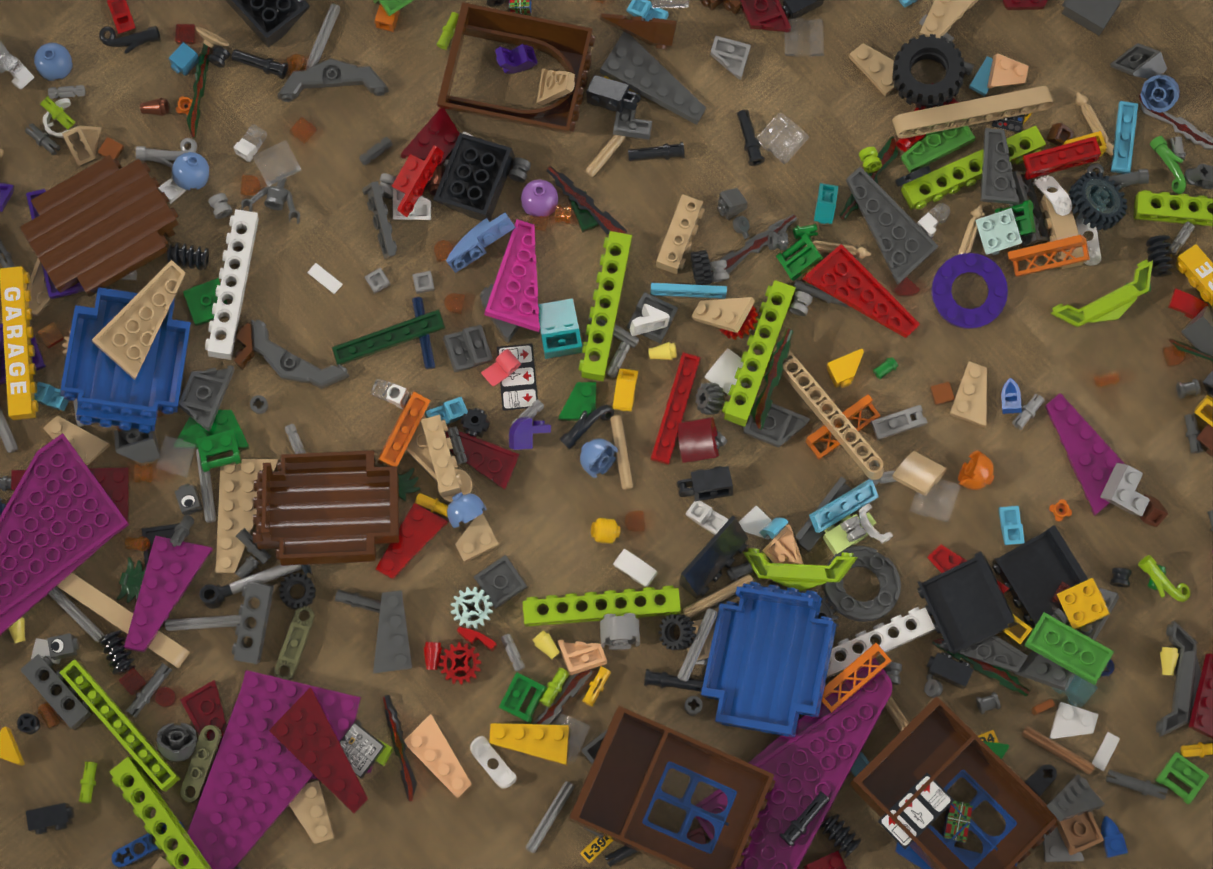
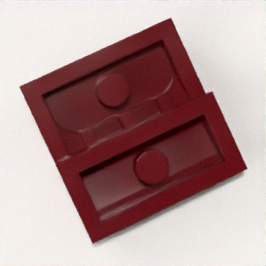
M713 417L678 423L679 447L683 463L719 456L715 441L718 433Z

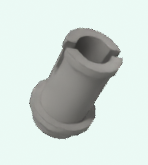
M1175 137V141L1174 138H1171L1172 152L1184 160L1186 152L1183 150L1182 137Z

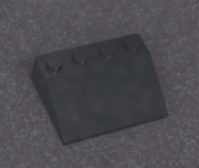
M225 0L268 48L280 40L310 8V5L305 0Z
M460 133L433 200L480 221L488 218L490 221L515 158L512 148Z
M732 516L681 573L679 584L696 599L699 596L704 597L710 590L708 587L712 581L716 583L723 575L721 571L725 566L729 568L735 561L733 557L738 552L742 554L748 547L746 544L748 537L736 517Z

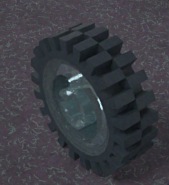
M1088 172L1082 175L1070 187L1069 197L1072 207H1075L1072 210L1073 213L1078 212L1080 214L1077 216L1079 220L1081 218L1085 219L1083 224L1087 225L1090 223V228L1092 229L1096 227L1097 230L1102 228L1107 230L1118 223L1126 214L1127 205L1125 204L1127 199L1123 198L1125 196L1124 192L1119 193L1121 187L1119 185L1115 187V181L1109 182V176L1105 175L1103 177V173L1100 172L1097 175L1096 172Z

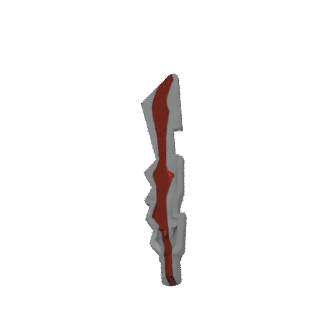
M1139 94L1144 114L1173 125L1174 132L1184 134L1186 140L1190 139L1194 144L1201 145L1204 149L1213 150V138L1204 131L1203 133L1198 131L1194 125L1182 117L1176 118L1166 111L1159 113L1149 110L1143 104L1141 94Z

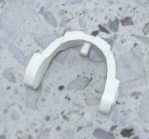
M68 98L55 102V104L62 108H67L71 105ZM47 111L43 116L45 130L51 136L64 138L62 133H56L50 129V126H53L54 123H49L52 115Z
M869 503L858 511L860 523L872 538L874 537L883 544L889 541L893 534L891 532L880 534L871 525L866 515V512L872 508Z

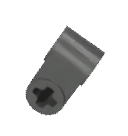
M1199 164L1197 168H1189L1185 171L1184 176L1188 184L1204 189H1213V166Z

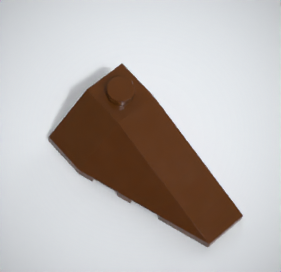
M601 13L599 20L652 46H656L658 50H667V48L672 46L677 21L652 18V20L645 21L644 18L638 16L631 17L630 20L624 15Z

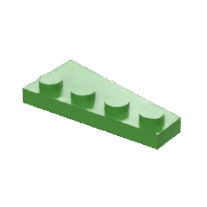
M968 126L928 133L926 137L907 150L901 156V160L908 171L912 173L974 142L975 136Z

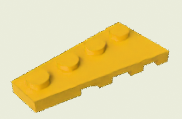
M490 723L489 743L568 766L570 726Z

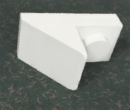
M644 304L642 309L643 317H637L632 320L630 333L632 336L665 328L668 326L670 316L659 309Z

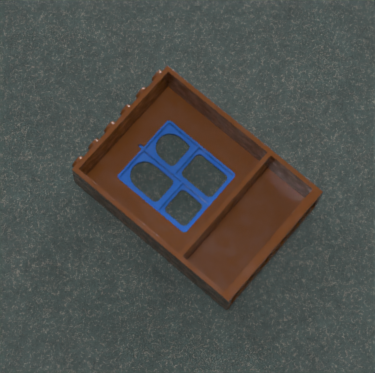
M937 696L849 784L880 817L886 813L913 840L909 846L931 869H1016L1015 864L1017 862L1020 864L1031 854L1028 850L1030 848L1033 850L1045 840L1043 835L1047 836L1059 825L1057 823L1058 819L1048 809L1047 804ZM928 773L931 778L893 815L889 809ZM963 777L977 791V795L969 802L970 806L973 805L972 811L982 801L986 800L1003 816L1006 826L1001 835L989 836L970 819V824L967 822L951 839H946L930 824L916 838L897 817L933 780L947 792L959 778ZM952 803L951 805L962 815L959 809ZM968 824V831H972L981 840L983 845L982 854L973 860L963 857L954 848L957 840L953 841Z
M618 706L568 820L677 869H735L742 864L744 856L741 855L743 849L749 847L752 837L749 836L750 832L756 829L760 820L757 817L758 813L764 810L768 801L765 796L769 791H772L776 781L773 780L774 774ZM671 768L690 777V782L684 796L680 799L661 790L666 774ZM698 782L709 784L726 794L728 803L723 812L714 814L691 804V798ZM657 799H661L686 811V817L678 833H673L649 822V814ZM695 816L708 820L714 826L715 835L708 844H698L687 838V833Z

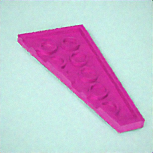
M516 219V228L512 231L484 315L539 332L534 224Z

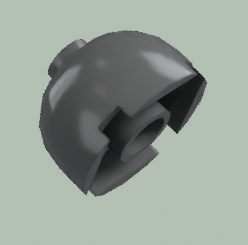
M169 723L163 726L157 733L158 750L165 759L175 762L183 761L194 753L197 737L196 731L192 726L186 723L174 726V723Z

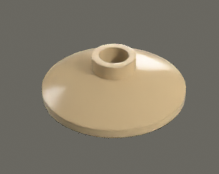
M196 26L195 29L204 38L203 43L211 48L214 45H230L220 36Z

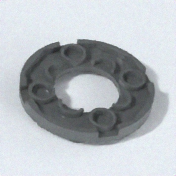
M852 546L842 551L844 553H853V557H858L850 569L864 567L871 570L877 576L880 590L873 600L861 602L849 596L843 587V578L840 582H826V584H823L825 596L831 606L844 617L854 621L870 622L884 617L892 610L900 596L901 581L895 565L888 557L885 558L874 548ZM842 552L838 554L836 553L833 556V558L829 561L827 566L831 564V562L834 560L836 556H841Z

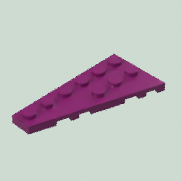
M1059 393L1045 405V408L1059 434L1061 444L1067 452L1070 464L1078 481L1081 483L1085 492L1084 495L1089 501L1092 513L1095 516L1109 504L1108 501L1100 498L1116 463H1125L1066 398Z
M155 535L124 645L125 649L145 653L157 635V631L163 622L167 620L169 613L177 605L191 584L192 579L198 570L201 569L208 555L213 551L212 547L184 541L180 546L174 547L172 546L173 543L170 542V538Z

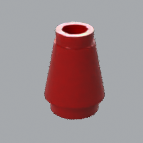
M425 642L423 650L426 670H438L443 648L441 647V642Z

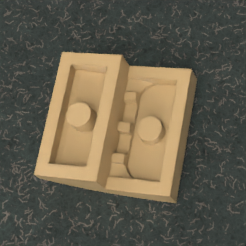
M913 451L900 464L892 477L894 480L926 496L933 485H937L947 468Z

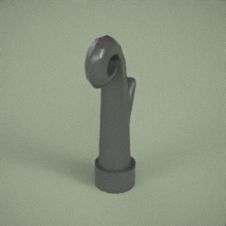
M1093 163L1087 168V173L1093 172V169L1096 168L1100 173L1104 174V169L1099 163ZM1138 169L1135 172L1109 176L1108 181L1114 180L1115 187L1119 185L1121 188L1138 183L1148 184L1149 173L1148 169Z

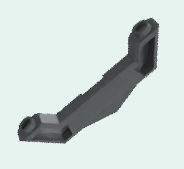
M329 59L304 71H293L277 96L283 102H291L299 96L303 89L364 85L370 93L376 96L385 95V93L389 92V89L370 66L357 67V65Z
M258 319L256 322L251 320L254 352L263 356L281 379L311 383L323 389L350 377L347 373L348 370L341 365H337V367L331 365L321 370L293 355L284 348L269 341V331L264 322Z
M1172 621L1171 625L1168 624L1166 636H1169V641L1178 648V653L1180 654L1176 665L1172 712L1162 717L1160 721H1157L1156 733H1159V737L1189 723L1190 711L1194 706L1201 676L1196 656L1198 642L1175 621Z

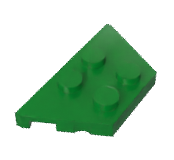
M218 410L210 431H207L193 418L189 417L174 447L175 449H198L196 439L233 429L239 449H249V444L233 411Z

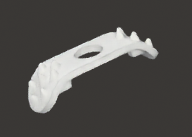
M1044 175V177L1041 176L1038 180H1034L1033 186L1036 185L1052 203L1058 215L1064 216L1070 213L1072 210L1071 199L1052 176ZM1050 187H1054L1058 191L1055 193H1050L1047 191V189Z
M1076 217L1079 235H1083L1086 231H1091L1094 234L1093 239L1087 241L1090 260L1084 263L1089 266L1097 265L1101 261L1097 228H1090V223L1087 225L1083 224L1085 219L1081 218L1079 220Z
M484 736L474 739L470 750L493 781L500 788H507L514 784L517 780L516 774L510 770ZM491 758L496 759L499 763L498 768L490 769L487 766L488 760Z

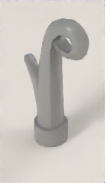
M185 138L180 143L181 151L146 148V146H137L136 160L154 161L172 168L173 164L168 160H176L183 153H195L197 143L192 138ZM186 144H191L189 150L185 149Z

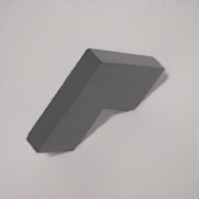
M623 108L621 113L616 112L613 135L650 140L652 121L634 119L636 109Z

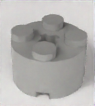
M626 613L624 616H616L615 614L604 615V619L600 621L601 647L604 648L605 645H609L611 650L631 649V645L635 643L636 647L639 646V620L635 618V614Z

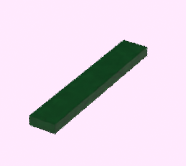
M438 309L334 346L332 350L337 365H343L445 329L441 312Z

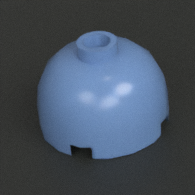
M58 43L42 45L34 56V64L38 73L44 79L50 81L65 78L73 67L69 51Z
M1159 74L1152 76L1143 84L1141 99L1149 110L1159 113L1168 111L1179 99V86L1168 75Z
M194 152L183 153L176 158L172 166L171 174L173 175V181L185 190H190V188L201 189L209 179V165L206 159Z
M605 439L591 440L586 442L581 448L580 463L591 477L596 478V474L601 473L603 475L611 468L616 460L614 453H618V449Z
M460 492L452 497L453 501L447 508V516L452 527L456 528L460 526L459 522L467 523L487 509L482 500L475 494L468 493L463 495Z

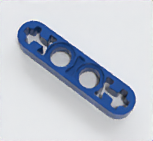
M166 824L162 826V834H164L163 829L167 830ZM147 833L117 849L112 854V863L117 867L124 868L158 850L157 845L152 842L153 834ZM137 843H143L145 846L142 854H136L134 851ZM129 848L130 853L134 856V858L131 859V856H127L126 858H124L123 864L122 862H117V859L119 858L118 854H128L129 852L127 851V849Z

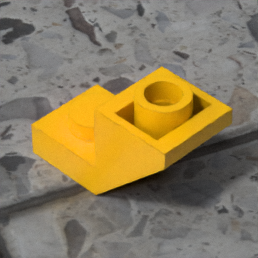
M619 369L613 409L632 411L638 371Z

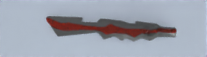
M792 214L788 218L781 219L768 227L767 231L759 233L746 241L745 247L736 253L731 251L720 260L727 261V267L724 270L730 273L750 252L759 253L763 246H768L769 233L771 231L778 234L786 232L788 226L797 220L796 216Z
M592 670L571 675L556 702L552 703L551 707H546L545 713L539 715L538 720L532 724L551 725L563 712L562 706L569 697L574 698L592 675Z

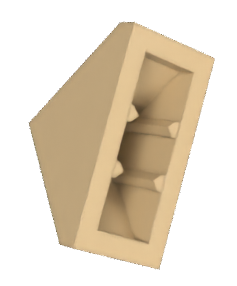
M77 126L62 133L78 166L96 159L95 155L102 127Z

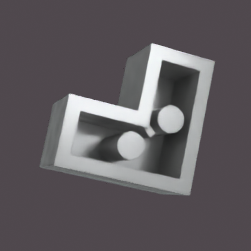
M1116 463L1100 498L1137 516H1143L1150 501L1149 498L1135 491L1143 473L1129 465Z

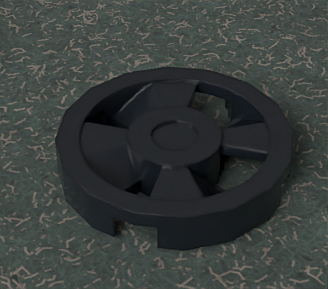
M927 165L896 179L897 187L932 172L930 166Z

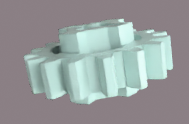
M466 587L465 593L460 590V596H454L456 603H451V606L455 607L451 614L457 615L454 621L461 620L459 625L463 627L466 624L468 629L471 628V625L478 629V624L484 627V620L490 621L488 614L493 613L489 609V607L493 606V603L488 602L491 597L489 595L484 596V590L478 593L477 587H474L473 591ZM468 596H474L472 599L465 600ZM482 600H483L484 606H485L484 611L481 610V606H480V604L482 603ZM465 604L474 605L479 613L470 611ZM460 605L463 606V611H464V612L462 613V616H461L460 610H459ZM472 617H480L475 621H469Z

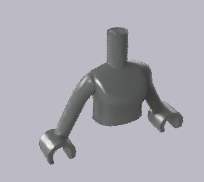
M285 176L279 177L277 186H267L251 199H244L241 202L242 210L245 206H249V212H252L253 204L266 194L267 197L264 204L270 209L282 210L287 201L290 210L289 222H291L292 218H297V224L300 223V213L295 210L292 194L284 188L287 180Z

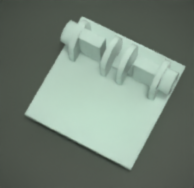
M1012 208L975 220L986 255H997L1001 250L1022 244Z

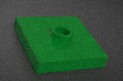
M219 278L183 291L195 326L214 320L215 314H212L213 304L217 303L218 300L216 288L217 285H221ZM227 299L223 302L226 305H228Z

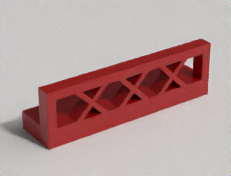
M1096 136L1024 155L1023 161L1027 170L1024 175L1025 179L1029 180L1097 161L1101 151Z

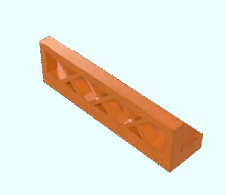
M1083 235L1008 252L1009 259L1013 261L1016 277L1090 260L1087 240ZM1083 247L1084 256L1075 258L1071 255L1076 248ZM1062 251L1067 254L1061 262L1053 259L1057 252ZM1040 256L1048 258L1044 266L1035 264ZM1027 260L1030 262L1026 270H1019V261Z
M416 392L409 396L376 462L380 464L385 463L389 466H398L431 400Z
M869 394L842 412L848 420L858 421L856 428L858 432L868 426L871 421L881 416L872 405L873 399ZM867 407L874 414L870 419L861 418L862 411ZM836 424L835 427L839 428L843 424ZM825 425L808 436L805 441L819 460L841 445L837 440L830 439L831 432ZM819 441L827 442V449L822 453L814 446Z
M875 643L824 687L822 702L832 713L891 663L892 660L880 645ZM879 654L886 659L880 666L872 665V659L876 658ZM862 667H869L866 678H857V671ZM846 680H854L853 689L850 691H842V684ZM831 693H839L838 701L831 706L825 698Z

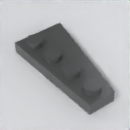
M985 128L980 201L1018 205L1019 199L1008 155V145L1005 131L1002 129Z
M378 181L371 182L362 191L364 195H368L367 206L369 211L371 210L374 213L372 222L376 230L379 229L380 232L377 237L384 259L391 258L396 255L397 245L392 240L391 233L393 230L391 223L387 220L388 209L386 204L383 203L382 186H379Z
M402 590L382 593L373 674L412 668Z
M996 635L958 652V654L1018 673L1028 655Z
M1077 774L1049 802L1047 807L1061 822L1073 818L1075 815L1079 816L1084 812L1100 809L1105 803L1091 789L1087 780Z

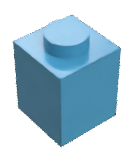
M183 42L169 57L170 67L179 74L181 72L186 76L198 63V54Z

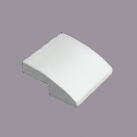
M727 348L705 375V378L711 383L719 384L723 388V392L728 395L731 385H736L737 379L734 377L738 367L742 369L743 362H740L741 357ZM752 366L747 367L750 371H756V368ZM742 383L741 385L745 388L748 384Z

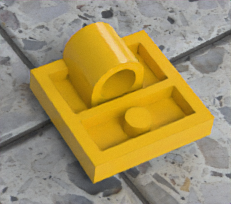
M1094 578L1057 594L1071 627L1075 630L1110 615Z

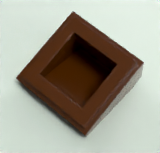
M1056 123L1052 125L1047 140L1061 146L1066 140L1072 139L1074 132L1063 123Z

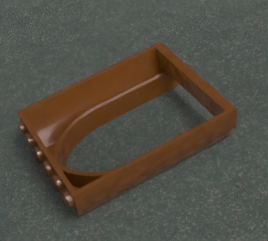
M462 2L437 106L462 113L571 134L574 132L575 124L579 119V107L582 105L584 97L583 89L586 88L587 72L591 68L592 53L590 51L591 47H594L596 37L592 35L593 28ZM464 35L517 46L525 44L550 55L567 72L575 74V87L571 93L566 94L561 100L550 106L535 110H519L450 96Z

